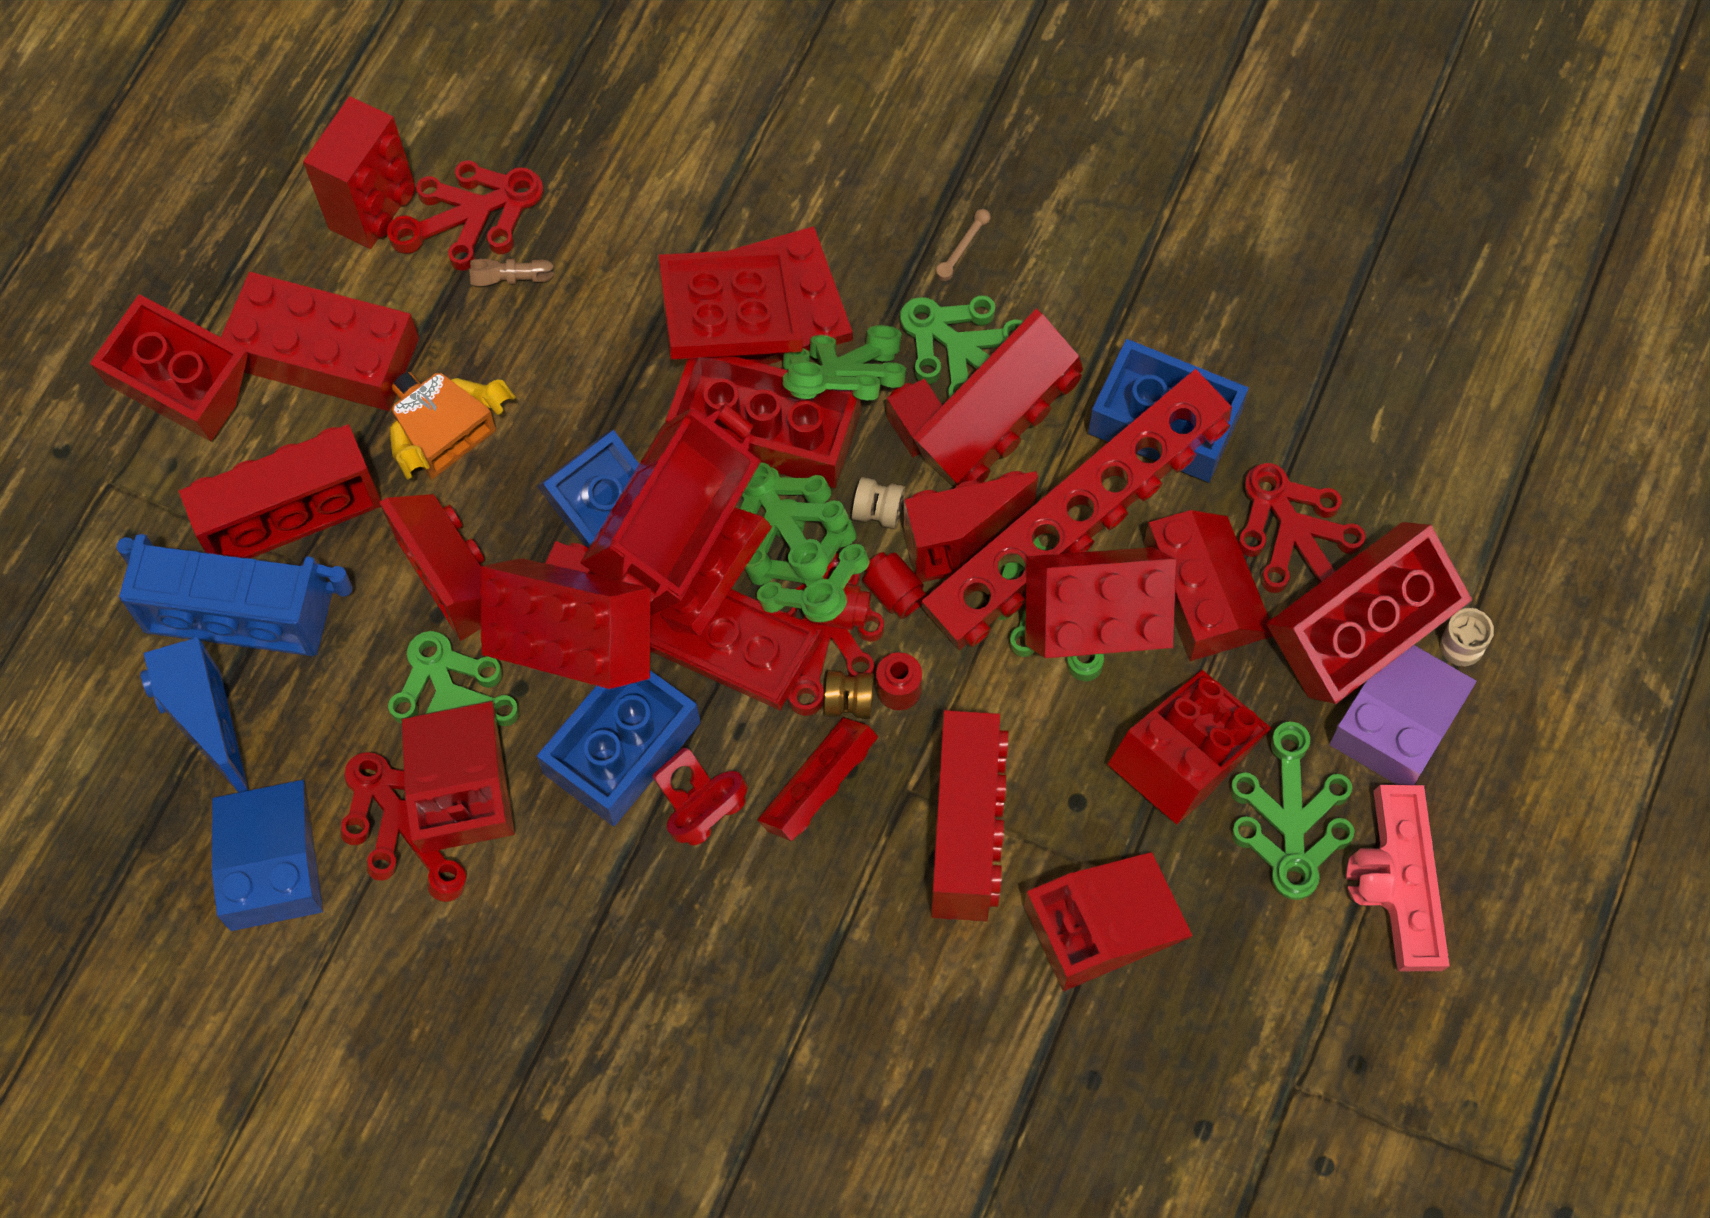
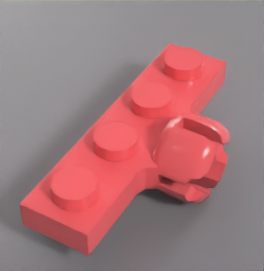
M1379 785L1373 792L1380 848L1359 849L1349 858L1346 879L1360 880L1359 886H1348V893L1351 899L1359 905H1380L1388 910L1391 919L1397 971H1443L1450 965L1424 785Z

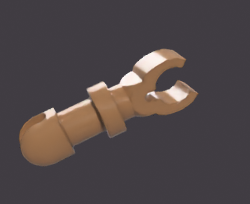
M474 259L470 261V284L474 286L491 285L501 280H507V284H516L517 280L546 282L554 276V272L550 271L554 267L553 264L543 259L532 260V263H516L515 259H506V263H499L490 259Z

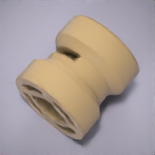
M861 477L854 499L852 519L862 522L873 519L879 521L884 527L896 529L903 507L905 486L890 484L885 487L878 485L874 479Z
M1465 608L1456 612L1451 617L1440 638L1442 655L1449 662L1457 666L1475 664L1481 659L1494 636V626L1491 619L1484 612L1474 608Z

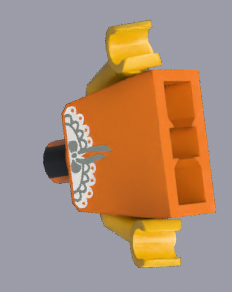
M411 372L404 373L392 385V390L401 399L391 408L395 418V422L390 427L392 457L399 464L407 480L412 478V470L418 467H423L430 479L433 480L496 431L491 411L488 408H491L495 414L500 415L503 412L500 404L507 399L514 400L516 397L507 384L500 379L494 380L488 385H483L459 378L450 380L442 373H435L421 384Z

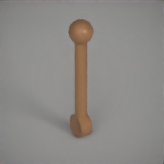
M986 209L976 211L974 223L947 262H942L937 266L936 275L939 280L948 281L952 278L955 263L980 227L989 223L991 216Z

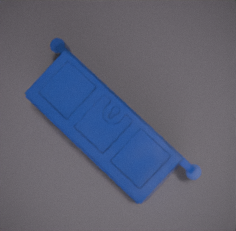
M144 534L136 535L135 540L124 537L118 541L116 547L128 565L119 598L142 631L147 634L183 639L198 637L200 641L314 656L318 654L332 593H336L339 596H347L353 590V586L343 567L334 566L331 568L316 564L313 557L306 556L303 566L171 549L153 546L147 535Z

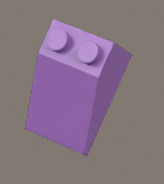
M1413 645L1366 681L1340 722L1329 745L1396 785H1415L1477 681Z

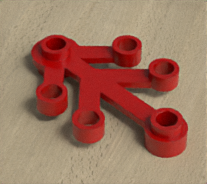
M470 160L460 162L455 168L458 185L463 189L470 190L480 184L495 191L486 195H479L440 183L433 176L423 177L416 185L419 200L423 204L435 205L441 201L457 207L420 222L407 215L394 218L387 227L390 244L397 252L411 254L418 250L424 239L465 223L457 242L450 246L448 256L453 268L460 271L468 270L471 268L470 261L475 259L474 246L490 212L503 206L505 207L497 226L492 227L488 231L487 240L491 251L496 254H506L512 250L514 246L512 236L514 227L522 210L534 206L543 195L542 181L536 173L528 168H515L509 171L507 175L481 168L477 163ZM466 172L475 173L470 178L462 177V175ZM427 188H436V191L431 194L423 193ZM521 188L529 189L522 193L517 192ZM405 236H412L407 241H400ZM497 237H507L503 243L494 242ZM459 253H468V256L464 259L455 258Z
M1273 463L1257 465L1247 474L1245 491L1253 501L1247 528L1241 532L1238 540L1242 553L1248 557H1255L1262 553L1266 544V535L1263 529L1270 508L1280 521L1270 564L1265 567L1261 576V584L1265 590L1271 593H1279L1286 588L1290 579L1288 564L1294 544L1320 583L1336 572L1312 536L1336 542L1338 548L1347 554L1357 553L1362 548L1366 535L1363 528L1353 523L1341 525L1300 514L1295 511L1289 502L1290 500L1312 505L1318 516L1331 518L1338 513L1342 503L1341 495L1335 489L1323 488L1320 490L1290 482L1284 470ZM1268 482L1274 487V490H1263L1259 484ZM1328 498L1334 502L1335 506L1326 508L1320 503V500ZM1353 534L1357 537L1358 542L1350 544L1344 539L1343 535ZM1246 537H1255L1260 544L1252 547L1247 545L1244 539ZM1278 573L1282 576L1283 581L1274 583L1268 578V574Z
M836 553L826 573L822 576L823 579H829L839 564L840 553ZM860 573L852 575L847 584L858 585ZM804 583L797 587L796 590H805L807 586ZM792 607L787 614L796 617L797 608ZM869 607L867 622L873 621L879 627L873 632L857 627L860 638L864 641L874 642L883 636L884 620L879 613L872 611ZM805 617L801 620L821 628L824 637L804 669L802 676H800L788 696V703L795 713L809 716L817 713L824 703V689L820 679L831 639L847 662L849 677H856L859 674L852 668L857 662H864L869 666L868 670L863 673L874 674V661L869 654L862 652L847 629L813 624ZM808 693L815 699L811 704L803 705L798 701L799 696Z
M360 753L352 757L346 764L344 779L346 785L354 794L349 814L341 822L340 835L342 840L353 846L360 845L367 840L369 821L366 817L372 797L383 810L376 847L367 858V873L375 880L384 881L394 874L396 865L394 849L399 831L429 871L427 889L430 895L443 902L453 901L460 897L464 891L466 873L463 867L455 861L445 860L438 850L422 853L411 840L406 801L400 800L391 789L405 790L404 771L391 769L388 762L382 756L375 753ZM364 769H370L375 771L376 774L373 776H364L360 773V771ZM350 825H359L363 831L358 834H352L347 831V828ZM376 860H385L390 866L386 869H378L373 863ZM449 872L454 874L456 878L451 881H444L439 877V874Z

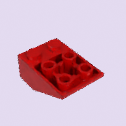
M1012 471L996 480L982 483L976 480L966 481L957 485L955 489L941 492L924 490L914 494L911 498L904 499V540L912 570L922 582L950 577L1035 505L1037 471L1029 473Z
M1201 670L1128 730L1107 765L1178 825L1219 786L1269 733L1271 727L1228 692L1218 681L1214 680L1204 670Z
M493 701L402 719L405 799L411 840L422 853L515 835Z
M1152 852L1073 872L1031 889L1026 893L1024 908L1063 992L1193 936Z

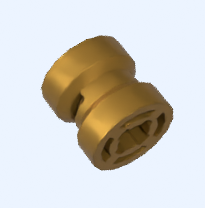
M828 670L825 692V716L839 717L842 713H853L856 718L871 719L874 674L859 673L856 677L845 676L842 671ZM846 690L849 691L848 699H845Z

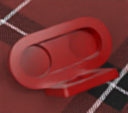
M688 748L681 749L653 774L654 781L675 810L667 822V830L672 838L679 843H688L692 846L701 844L710 836L711 827L724 815L737 813L746 803L745 795L748 785L739 772H724L710 780ZM682 766L689 767L692 772L690 784L693 789L687 794L682 789L675 790L671 786L672 774Z

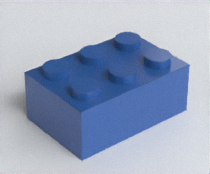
M1126 339L1092 409L1088 434L1108 442L1111 441L1196 368L1232 406L1231 417L1228 422L1230 428L1216 442L1210 444L1206 440L1194 451L1197 454L1194 460L1182 470L1186 474L1210 483L1242 413L1249 387ZM1177 419L1170 424L1172 430L1179 434H1187L1194 429L1193 424L1186 419ZM1150 447L1142 448L1137 452V454L1155 461L1161 457L1157 450Z
M651 670L650 679L613 689L596 686L539 752L537 759L546 777L615 827L654 780L653 774L674 756L699 726L698 707L695 702Z

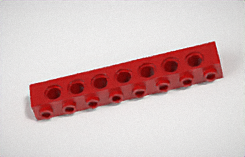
M1195 368L922 600V605L926 614L959 651L967 644L971 647L979 644L991 632L992 629L989 625L1000 617L1001 614L1006 618L1010 617L1026 602L1023 596L1026 594L1027 556L1087 552L1095 542L1092 537L1104 527L1110 531L1119 525L1129 513L1126 508L1138 498L1144 502L1153 496L1163 484L1160 479L1172 469L1176 473L1182 471L1194 460L1197 455L1194 451L1206 440L1212 444L1230 428L1228 422L1230 421L1232 406ZM1177 419H1186L1193 424L1194 429L1187 434H1179L1172 430L1170 424ZM1150 447L1157 450L1161 457L1153 463H1145L1138 459L1136 453L1142 448ZM1110 476H1118L1124 479L1127 485L1119 492H1110L1103 487L1102 483ZM1086 505L1092 510L1093 514L1085 521H1076L1068 515V512L1073 506ZM1049 533L1056 536L1059 543L1051 550H1041L1035 546L1034 541L1039 535ZM1010 562L1019 563L1025 569L1022 576L1014 580L1001 576L1000 570L1005 564ZM975 591L985 592L991 598L989 603L981 609L970 608L965 601Z

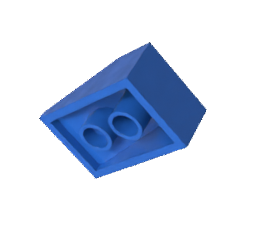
M612 430L604 433L536 486L564 523L584 546L589 548L639 463L616 432Z
M196 637L145 652L144 657L147 670L141 671V680L149 698L154 697L159 712L161 714L166 712L182 733L238 793L249 791L221 672L200 639Z
M304 780L212 798V878L218 918L230 931L323 912L306 783Z

